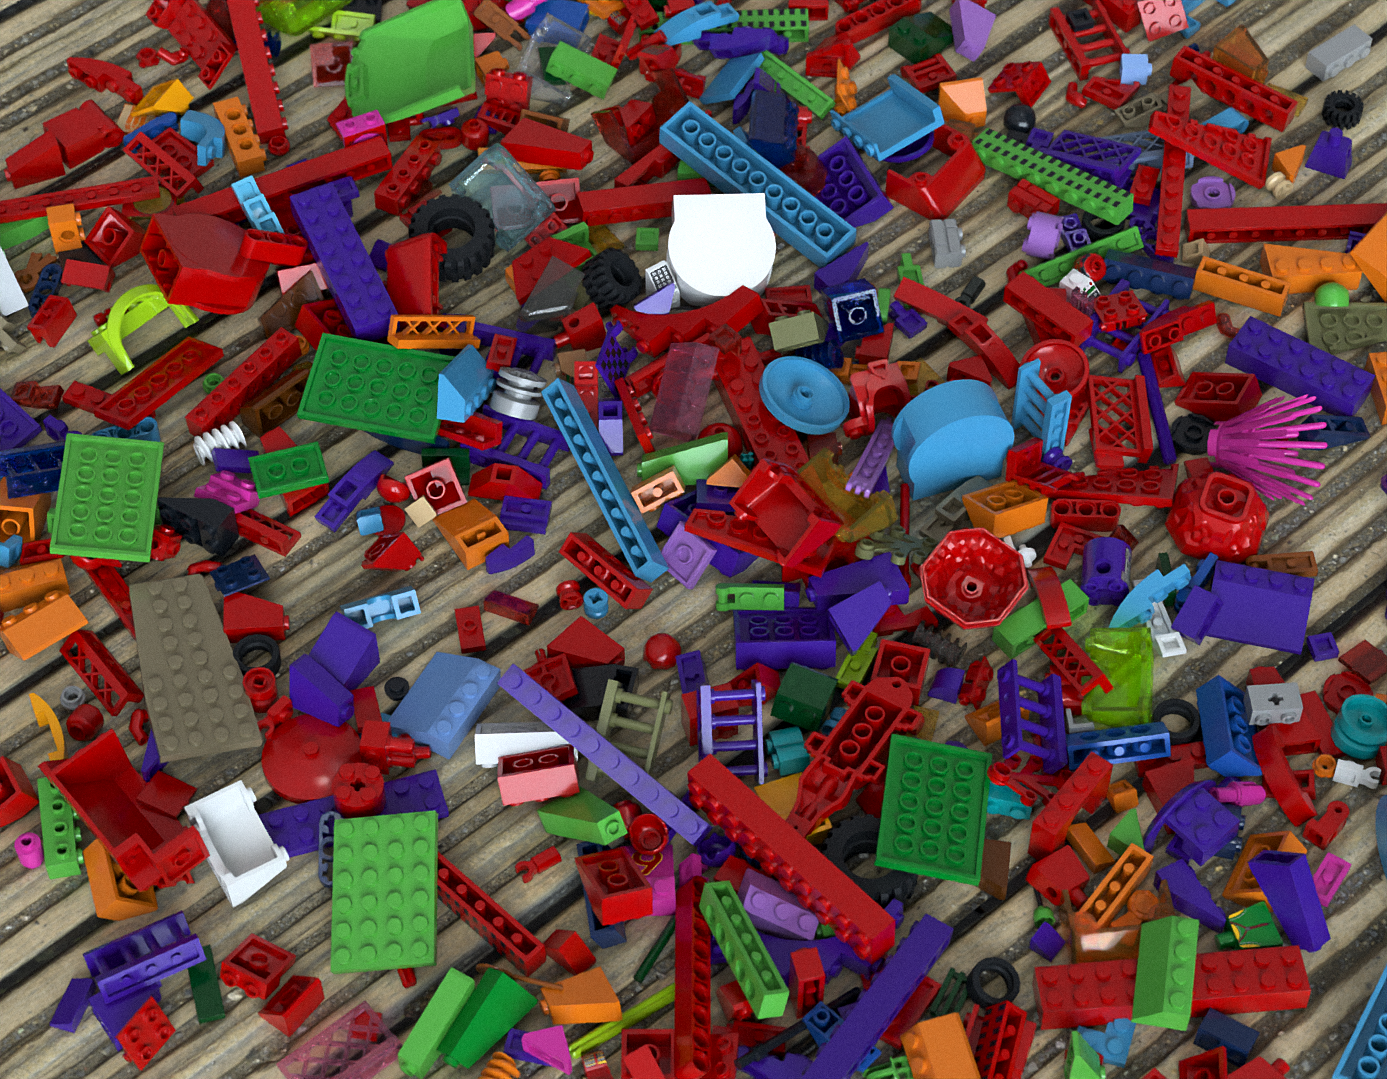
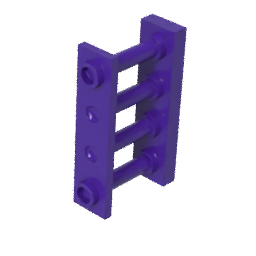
M1121 279L1109 295L1117 294L1121 291H1129L1130 282ZM1138 299L1145 311L1152 316L1147 322L1142 323L1141 326L1134 327L1141 331L1156 318L1170 312V300L1165 299L1157 308ZM1094 312L1090 317L1093 320L1091 336L1079 347L1084 352L1087 347L1090 348L1092 346L1119 359L1118 372L1122 373L1127 366L1130 367L1134 363L1136 355L1142 349L1141 344L1138 347V344L1141 343L1139 332L1136 336L1117 328L1115 331L1107 332V334L1129 344L1122 351L1096 338L1099 333L1104 331H1100L1099 322L1101 320L1096 312Z
M479 322L474 324L473 335L481 340L480 345L491 347L495 334L517 338V345L510 368L517 367L521 355L532 356L534 360L529 371L537 375L543 360L554 361L556 343L554 339ZM494 370L493 379L497 381V378H504L498 374V371Z
M484 405L483 415L502 421V429L507 431L501 440V444L496 449L480 450L461 443L460 448H469L471 463L483 468L493 463L519 466L543 484L542 489L547 490L550 485V469L548 468L558 449L570 451L561 430H556L531 420L508 416L493 410L488 405ZM516 434L527 437L528 439L518 456L505 453ZM537 441L550 445L539 464L526 460Z
M1010 660L997 670L1003 758L1008 759L1020 750L1042 758L1044 763L1043 771L1052 775L1068 764L1061 676L1051 674L1043 681L1038 682L1018 675L1017 660ZM1019 686L1036 691L1038 703L1019 696ZM1020 707L1038 713L1040 725L1021 718ZM1022 729L1040 735L1042 747L1022 740Z
M751 679V689L714 691L706 682L696 683L698 763L710 753L716 755L717 752L753 750L754 765L728 766L726 768L735 776L754 775V781L759 785L764 784V777L768 776L767 762H764L762 726V701H765L766 693L765 687L761 686L760 681ZM752 699V714L715 716V714H711V704H714L715 701ZM753 724V740L716 742L715 739H712V729H716V727Z
M179 911L83 953L91 977H95L105 1004L206 960L199 938L196 933L191 935L183 911Z

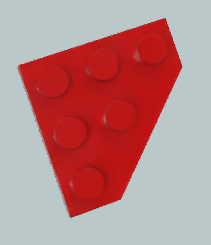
M885 953L883 959L886 961L889 955ZM875 973L872 974L870 980L865 979L864 975L861 974L860 979L863 989L868 990L871 987L870 982ZM926 976L880 1037V1040L900 1051L903 1047L900 1036L920 1022L938 995L942 984Z

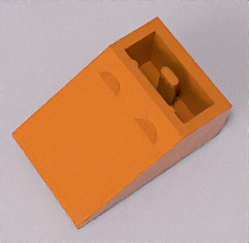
M475 498L432 519L467 570L486 562L485 557L501 544L510 549L509 533L495 514Z

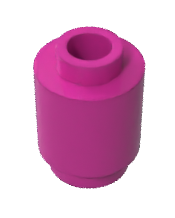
M27 832L17 837L14 847L20 863L27 868L40 866L45 856L39 836L35 833Z

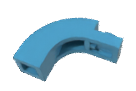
M188 110L180 119L181 136L187 140L199 143L197 145L198 165L207 166L215 157L223 158L225 154V128L223 124L211 115Z

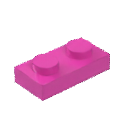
M1330 852L1327 853L1313 876L1320 904L1326 908L1352 865Z

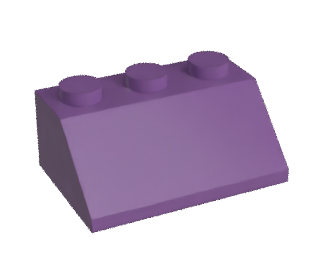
M747 868L737 896L754 927L782 939L813 940L819 923L815 913L810 908H804L799 903L797 896L791 891H785L779 882Z

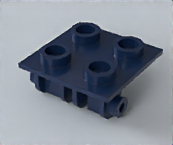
M255 554L242 557L240 560L228 565H221L209 572L215 581L214 585L217 592L221 591L224 597L270 579Z

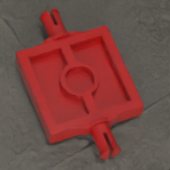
M539 649L540 653L536 650L537 663L523 671L560 701L579 694L567 655L562 653L552 658H546L544 649Z

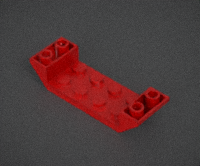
M154 0L145 15L156 27L168 30L183 48L188 49L189 56L201 69L198 75L199 79L211 90L236 52L237 45L198 0Z

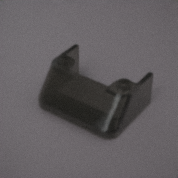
M552 256L518 316L515 331L536 335L558 331L560 327L564 329L562 319L569 315L579 294L576 290L585 274Z

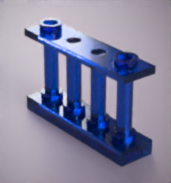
M66 440L0 451V477L6 476L8 499L58 491Z

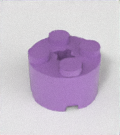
M1039 211L1036 214L1033 213L1027 225V230H1031L1030 235H1027V238L1024 239L1022 251L1026 252V255L1046 260L1055 258L1056 254L1053 253L1054 249L1058 248L1063 227L1061 223L1064 217Z

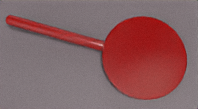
M394 505L380 506L384 530L373 534L382 536L400 533L406 522L403 510ZM420 555L418 559L423 561L424 557Z

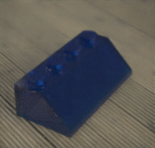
M754 90L752 91L748 141L759 155L779 169L796 158L799 108L787 95Z

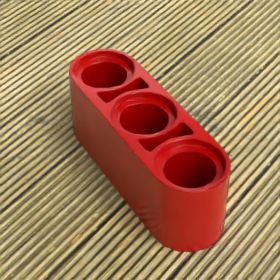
M247 229L244 233L239 253L247 259L299 266L304 259L308 241L297 235Z
M1060 498L1052 502L1049 523L1055 529L1058 528L1060 522H1064L1086 531L1112 532L1118 528L1121 507L1115 501Z

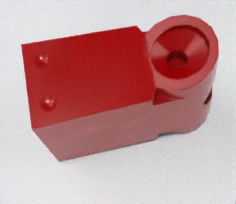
M91 99L85 101L79 109H71L42 123L44 133L53 130L59 145L62 161L69 169L103 152L104 148L118 146L123 142V137L125 136L124 131L111 118L106 116L104 111Z

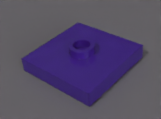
M697 479L696 509L735 512L729 502L739 488L706 485L707 480Z

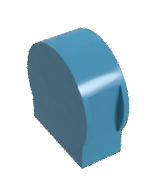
M971 379L946 382L921 393L900 411L891 431L893 443L898 450L896 466L904 483H907L909 486L910 496L913 501L957 489L966 481L978 475L985 480L1001 477L1003 460L1014 442V430L1006 418L993 389L984 382Z

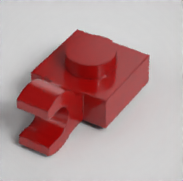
M283 695L267 710V716L257 722L260 732L262 729H269L265 733L266 740L274 734L278 726L291 719L293 715L292 700Z

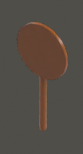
M480 963L475 967L476 971L482 975L490 967L504 972L515 982L519 980L563 990L562 985L512 974L494 965Z

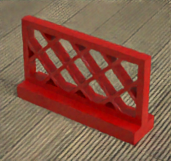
M1089 375L1087 391L1094 453L1137 457V463L1147 464L1153 451L1145 376L1135 375L1134 379L1131 380ZM1094 384H1101L1106 390L1101 393L1094 387ZM1116 387H1127L1128 392L1123 395ZM1110 392L1116 398H1118V400L1115 403H1113L1105 395H1107ZM1099 400L1108 407L1104 411L1096 405V402ZM1123 403L1130 411L1125 413L1118 405ZM1113 411L1121 418L1115 421L1107 414ZM1101 418L1110 425L1106 430L1098 424ZM1125 421L1132 429L1128 432L1119 424ZM1115 429L1122 437L1117 440L1109 432ZM1105 437L1112 445H1100V439ZM1127 439L1134 445V449L1125 447L1122 442Z

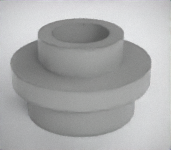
M77 686L66 687L60 696L61 705L68 710H74L78 705L84 704L86 701L84 691Z

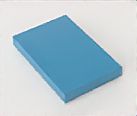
M762 53L731 58L699 98L701 103L705 105L733 100L755 73V68H758L765 58Z

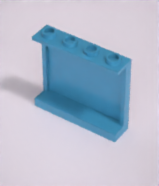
M896 74L887 77L890 85L889 90L846 115L840 116L833 109L830 110L832 117L831 125L834 130L841 132L844 137L847 136L848 139L854 142L857 148H862L869 157L872 156L879 162L945 124L940 106Z

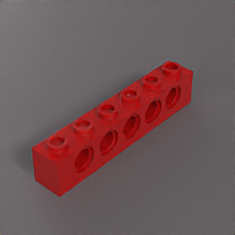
M1185 45L1173 59L1169 76L1183 83L1192 79L1201 92L1282 133L1293 121L1298 101Z
M280 327L185 416L189 433L193 436H200L203 439L204 432H208L212 436V429L216 428L220 431L221 425L227 426L230 421L240 414V408L245 403L260 395L302 355L299 339Z

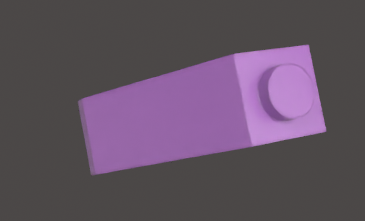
M955 0L949 10L955 50L974 62L984 50L996 15L970 0Z

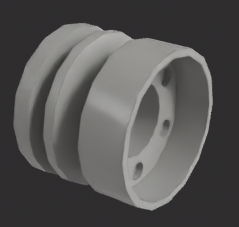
M500 367L498 374L504 378H497L496 384L504 388L505 391L494 390L489 407L515 418L536 420L540 403L532 399V397H543L541 393L543 390L539 388H545L547 380L536 375L534 372L522 368Z

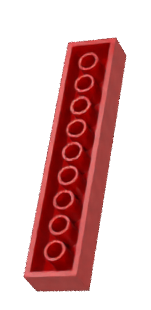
M711 753L687 772L690 803L696 809L704 811L709 821L715 826L719 825L732 842L736 841L739 843L745 854L751 859L755 858L768 875L773 874L785 891H791L796 895L799 903L806 909L810 908L821 924L831 927L836 937L843 943L847 942L861 960L866 959L873 965L895 945V919Z
M1299 945L1197 953L1190 1018L1204 1017L1210 1008L1224 1015L1307 1008L1311 988ZM1138 958L1034 967L1032 987L1041 1030L1107 1025L1108 1022H1114L1115 1019L1128 1018L1131 1021Z

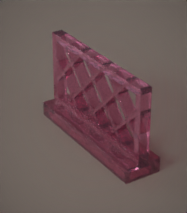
M365 1000L276 1065L286 1079H371L398 1059L397 1054L402 1048V1044ZM366 1011L370 1016L369 1025H354L355 1018ZM339 1029L348 1030L346 1042L332 1041L333 1033ZM353 1030L367 1032L365 1043L351 1042ZM372 1032L384 1033L388 1038L379 1045L370 1044ZM316 1045L326 1046L324 1058L310 1057L311 1049ZM331 1047L345 1048L343 1060L329 1058ZM350 1048L364 1049L363 1056L359 1060H347ZM294 1061L304 1062L301 1074L289 1073L286 1067ZM308 1063L322 1064L321 1075H306ZM327 1064L342 1065L340 1073L335 1077L325 1076Z

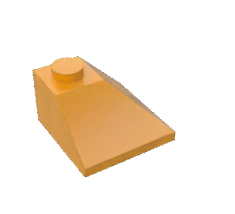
M177 78L153 86L129 114L131 117L162 116L168 112L183 114L189 109V103L194 97Z

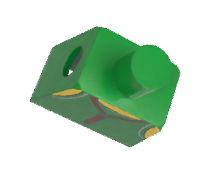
M1265 901L1229 915L1224 926V933L1214 935V941L1218 950L1230 947L1232 950L1283 946L1282 939Z

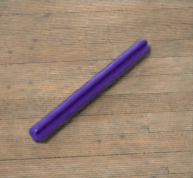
M1141 351L1138 353L1137 359L1141 375L1145 376L1147 398L1163 462L1166 465L1175 464L1177 456L1151 354H1142Z

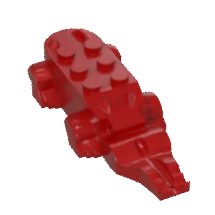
M880 677L872 680L866 686L851 680L841 695L849 709L829 735L813 731L804 743V748L815 759L799 778L797 799L785 821L805 839L832 813L847 806L854 789L858 790L870 782L876 785L883 783L887 768L885 762L888 759L889 743L892 734L905 736L908 732L917 736L922 730L925 718L922 713L912 709L913 695L902 678Z

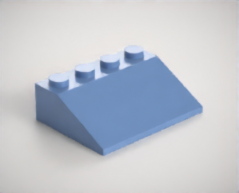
M436 652L387 721L391 724L392 732L398 735L408 734L412 739H415L416 744L430 746L431 751L450 760L500 688L497 682L501 679V669L478 658Z

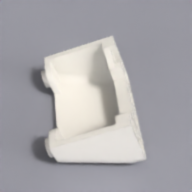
M242 780L184 807L190 827L194 825L199 831L209 851L210 856L207 858V861L232 907L245 902L287 867L286 861L289 860L283 846L278 847L271 840L255 811L253 802L257 801L251 787L245 788Z

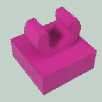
M692 853L679 864V887L694 876H702L708 870V866L701 863V855ZM702 876L707 882L709 881L708 877Z

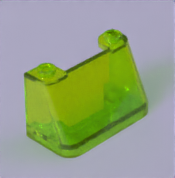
M272 0L271 2L260 3V6L256 7L257 12L261 11L265 24L289 37H297L352 0H296L289 3Z
M1151 627L1090 628V638H1085V652L1090 653L1091 660L1105 674L1114 689L1105 694L1098 685L1093 688L1089 695H1087L1086 700H1082V715H1086L1089 721L1115 728L1151 723L1154 672Z

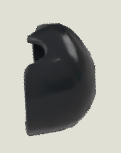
M1013 104L1006 110L1003 123L1008 130L1012 129L1028 133L1035 127L1036 115L1034 110L1027 104Z

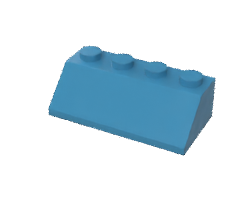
M468 344L439 373L437 419L465 423L496 388V379H493L494 370L486 368L487 362L473 345Z

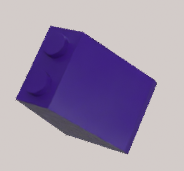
M337 611L333 614L309 653L310 657L349 691L357 689L380 663L376 634Z

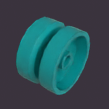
M1356 694L1345 699L1331 727V738L1334 744L1343 753L1353 758L1363 760L1375 758L1379 747L1385 746L1387 742V704L1374 696L1366 694Z

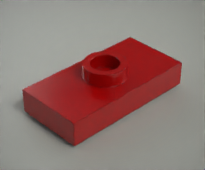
M479 605L454 609L461 653L486 650Z

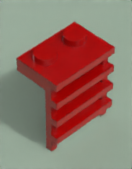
M631 15L620 42L599 34L591 56L618 69L637 23L633 22L635 16Z
M1034 437L1008 450L1005 481L1010 482L1015 479L1017 480V485L1029 484L1030 490L1040 488L1041 494L1045 495L1050 492L1055 493L1056 489L1072 482V480H1080V475L1041 462L1043 440Z

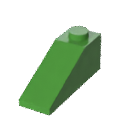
M1072 1031L1064 1064V1078L1106 1079L1105 1066H1100L1099 1055L1078 1031Z

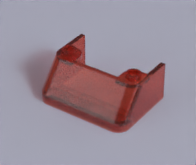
M673 68L651 72L661 91L652 99L657 122L633 145L629 144L612 110L594 111L591 113L606 144L632 165L660 145V127L689 102Z

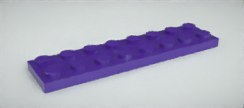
M436 769L384 782L386 805L380 814L377 813L375 815L436 811L438 819L449 817ZM329 796L258 814L273 843H276L278 847L283 846L290 858L319 850V821L321 816L329 811L340 813L335 808L334 797ZM331 818L324 825H327L329 828V837H334V819ZM334 843L326 844L323 849L333 847Z

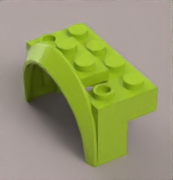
M145 284L134 287L121 295L110 308L109 315L106 316L108 322L91 332L93 337L87 341L97 355L105 352L122 375L134 368L122 345L121 340L168 306L184 328L195 324L199 319L189 306L168 304L158 285Z

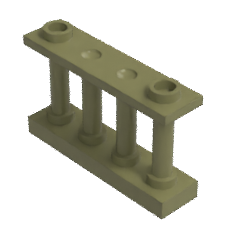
M608 679L596 731L625 755L647 759L644 770L655 779L656 775L652 773L666 714L670 715L673 707V700L670 699L671 695L663 691L660 700L624 692L619 681ZM627 702L658 709L655 724L619 717L618 713H615L617 703ZM617 726L652 734L649 749L612 741V738H609L611 728ZM589 760L585 775L586 780L598 783L599 778L604 776L610 777Z

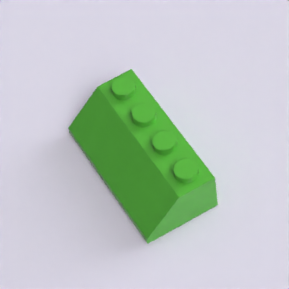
M1169 916L1142 924L1131 1022L1186 1031L1191 1015L1199 928L1198 919Z

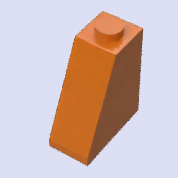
M601 966L555 983L562 985L563 990L548 987L541 988L543 1000L539 1001V1005L543 1015H549L553 1025L617 1022L623 1020L619 999Z

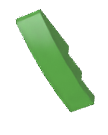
M48 217L0 224L1 248L13 247L49 229Z

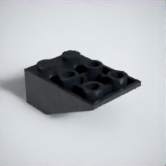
M163 497L157 499L162 524L173 527L175 529L174 532L182 535V538L188 543L199 545L211 554L224 557L240 537L234 508L216 499Z
M610 664L572 669L579 694L561 702L580 718L599 721L608 679L619 681L624 692L637 694L639 668ZM627 702L617 703L615 713H618L619 717L630 719L634 704Z

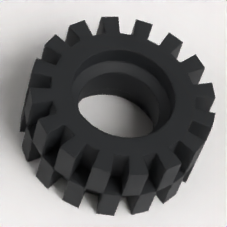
M1338 90V93L1333 91L1331 95L1328 94L1325 98L1322 119L1324 121L1327 120L1326 124L1328 126L1333 124L1332 128L1339 126L1341 130L1344 127L1349 130L1351 126L1354 128L1359 124L1364 103L1360 97L1356 98L1354 92L1350 95L1348 90L1345 93H1342V90ZM1337 108L1346 109L1348 112L1340 111Z

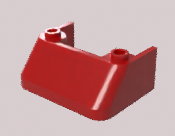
M946 124L934 130L932 147L951 158L933 176L926 172H915L907 179L891 169L887 171L886 196L929 220L941 219L944 221V219H947L985 178V165L969 138Z

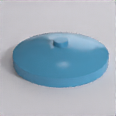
M798 356L780 357L769 363L761 375L759 392L765 406L780 422L794 430L814 435L827 434L839 428L848 415L850 402L845 387L830 370L813 360Z

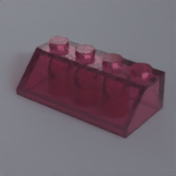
M698 342L670 344L649 426L652 432L688 442L696 440L720 348Z

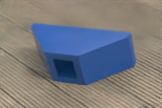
M822 1001L802 1018V1021L807 1025L808 1031L819 1047L823 1042L828 1043L834 1027L837 1024L842 1025L844 1022L841 1017ZM874 1046L856 1071L864 1072L881 1055V1051Z

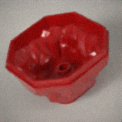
M1217 470L1212 473L1207 472L1200 476L1187 478L1177 486L1173 506L1169 509L1165 526L1182 554L1199 560H1205L1211 552L1217 555L1220 561L1239 564L1244 562L1247 557L1258 554L1270 516L1266 504L1259 497L1252 482L1239 478L1232 473L1225 474Z
M983 527L948 531L919 567L925 603L962 630L999 626L1029 588L1023 555Z

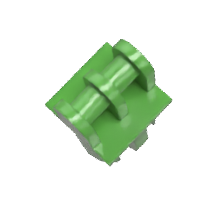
M907 1056L894 1059L889 1057V1062L868 1067L862 1072L863 1077L866 1079H900V1077L904 1076L905 1079H914Z

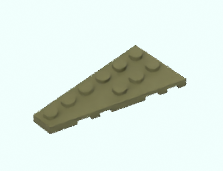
M1304 302L1303 304L1307 343L1331 355L1387 341V303L1349 302V306L1346 307L1317 306L1316 302Z

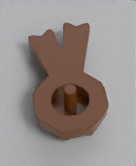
M31 253L26 269L16 271L14 274L23 293L31 290L34 291L42 269L48 264L57 262L56 256H51L48 253L43 257L42 253Z

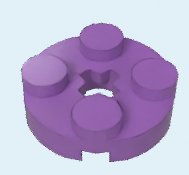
M1206 176L1198 179V183L1192 185L1190 201L1195 209L1231 208L1234 204L1236 193L1233 185L1230 183L1227 185L1223 182L1222 178Z

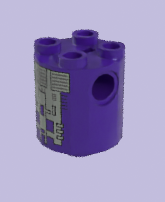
M1099 537L1088 541L1084 545L1080 589L1089 597L1088 605L1120 606L1129 594L1132 550L1124 541L1113 537Z

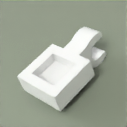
M1338 759L1332 781L1358 787V784H1363L1369 788L1376 789L1379 780L1372 779L1370 776L1379 778L1381 769L1369 767L1363 770L1364 765L1356 764L1350 760Z

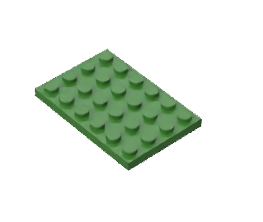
M67 433L50 543V554L150 563L164 442Z
M436 811L334 820L331 972L333 974L437 966L438 813Z

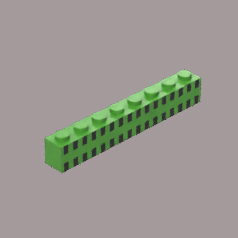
M808 8L736 10L739 13L737 22L703 30L713 34L726 32L732 35L734 27L750 26L757 29L768 27L773 29L777 35L788 37L789 42H809ZM656 12L660 22L643 31L639 29V42H641L642 34L653 35L660 26L669 20L668 18L665 19L664 12ZM692 40L682 43V45H695Z
M986 128L972 141V145L983 164L1020 181L1025 179L1057 198L1117 226L1133 211V193L990 128Z

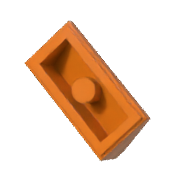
M1087 823L1070 825L1066 839L1093 874L1116 862Z

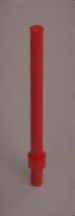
M904 483L900 486V526L905 528V534L909 535L910 489L908 484ZM908 555L905 564L899 565V568L906 583L911 588Z

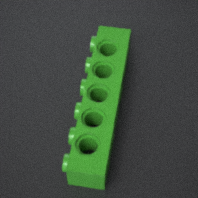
M730 881L705 883L699 908L757 1019L783 1016L789 990Z

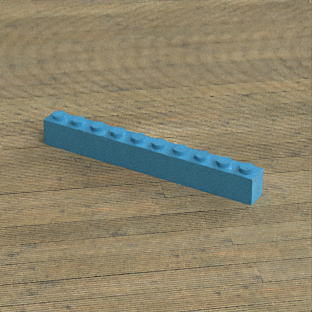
M557 378L541 393L634 575L652 583L667 571L669 567L575 386Z

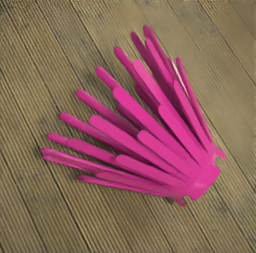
M1308 394L1269 408V406L1285 398V396H1281L1228 421L1215 422L1214 424L1219 427L1218 429L1210 430L1207 444L1208 456H1215L1216 461L1210 462L1211 466L1224 469L1228 473L1252 482L1255 490L1273 501V496L1282 499L1283 496L1296 504L1299 503L1305 506L1304 501L1290 494L1292 492L1306 499L1313 500L1314 498L1311 494L1255 470L1313 487H1320L1321 484L1318 481L1296 475L1293 469L1261 460L1324 469L1325 464L1322 462L1291 458L1299 455L1296 450L1278 448L1325 449L1328 446L1326 442L1266 440L1296 438L1299 436L1298 431L1323 429L1327 424L1325 422L1255 429L1317 413L1323 407L1316 406L1270 416L1313 402L1316 399V396L1307 398Z

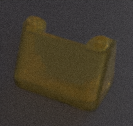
M826 447L797 470L843 521V526L835 534L842 542L852 543L886 529L898 520L892 495L884 489L881 492L871 493L869 498L864 497V492H860L859 495L855 494L854 488L850 492L845 490L850 477L845 473L844 466L841 464L837 466L833 463L831 458L834 454Z

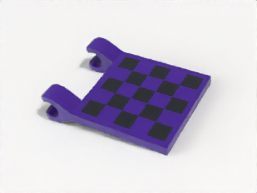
M617 320L614 326L611 321L606 323L607 334L595 364L614 397H619L614 381L626 377L630 363L638 356L635 346H632V349L628 352L627 348H621L616 340V337L623 330L620 320Z

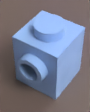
M1121 54L1119 67L1120 84L1133 85L1134 81L1141 83L1140 85H1146L1147 77L1152 74V63H1148L1147 54Z

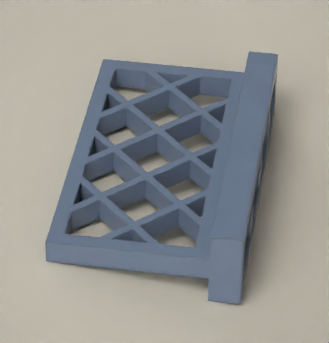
M1148 130L1099 137L1119 143L1131 141L1134 142L1132 146L1142 145L1148 147L1146 150L1141 149V154L1128 167V169L1132 170L1131 177H1135L1139 164L1158 168L1161 173L1163 145L1158 143L1160 141L1164 142V139L1148 132ZM1145 138H1152V139H1155V140H1154L1153 142H1151V141L1145 140ZM1106 148V149H1102L1101 151L1103 152V151H1107V150H1111V149H1110V148ZM1186 151L1185 169L1193 168L1194 155ZM1124 153V154H1120V155H1121V156H1125V155H1129V154H1131V153ZM1114 156V157H1107V158H1105V159H1106V160H1109V159H1113V158H1117V157H1116V156Z

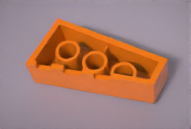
M1264 244L1260 258L1263 275L1291 283L1288 294L1313 293L1319 286L1327 282L1339 283L1347 290H1358L1363 272L1349 253Z

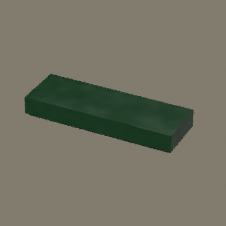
M210 945L202 946L206 960L188 968L199 1024L226 1018Z

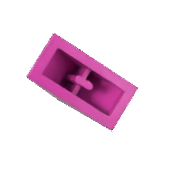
M562 1025L523 1035L522 1046L524 1051L570 1075L572 1072L571 1057Z

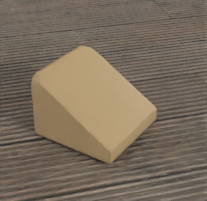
M1203 238L1182 244L1183 263L1200 264L1203 256L1210 257L1209 246Z
M424 495L405 508V511L418 528L438 515Z

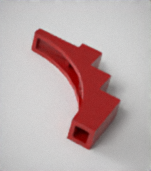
M742 285L730 295L713 304L683 313L665 315L644 314L628 310L617 304L610 309L613 318V325L617 323V320H620L623 331L627 332L633 339H636L638 350L643 354L656 358L673 342L679 347H684L708 332L713 339L717 338L726 343L763 311V306L759 294Z

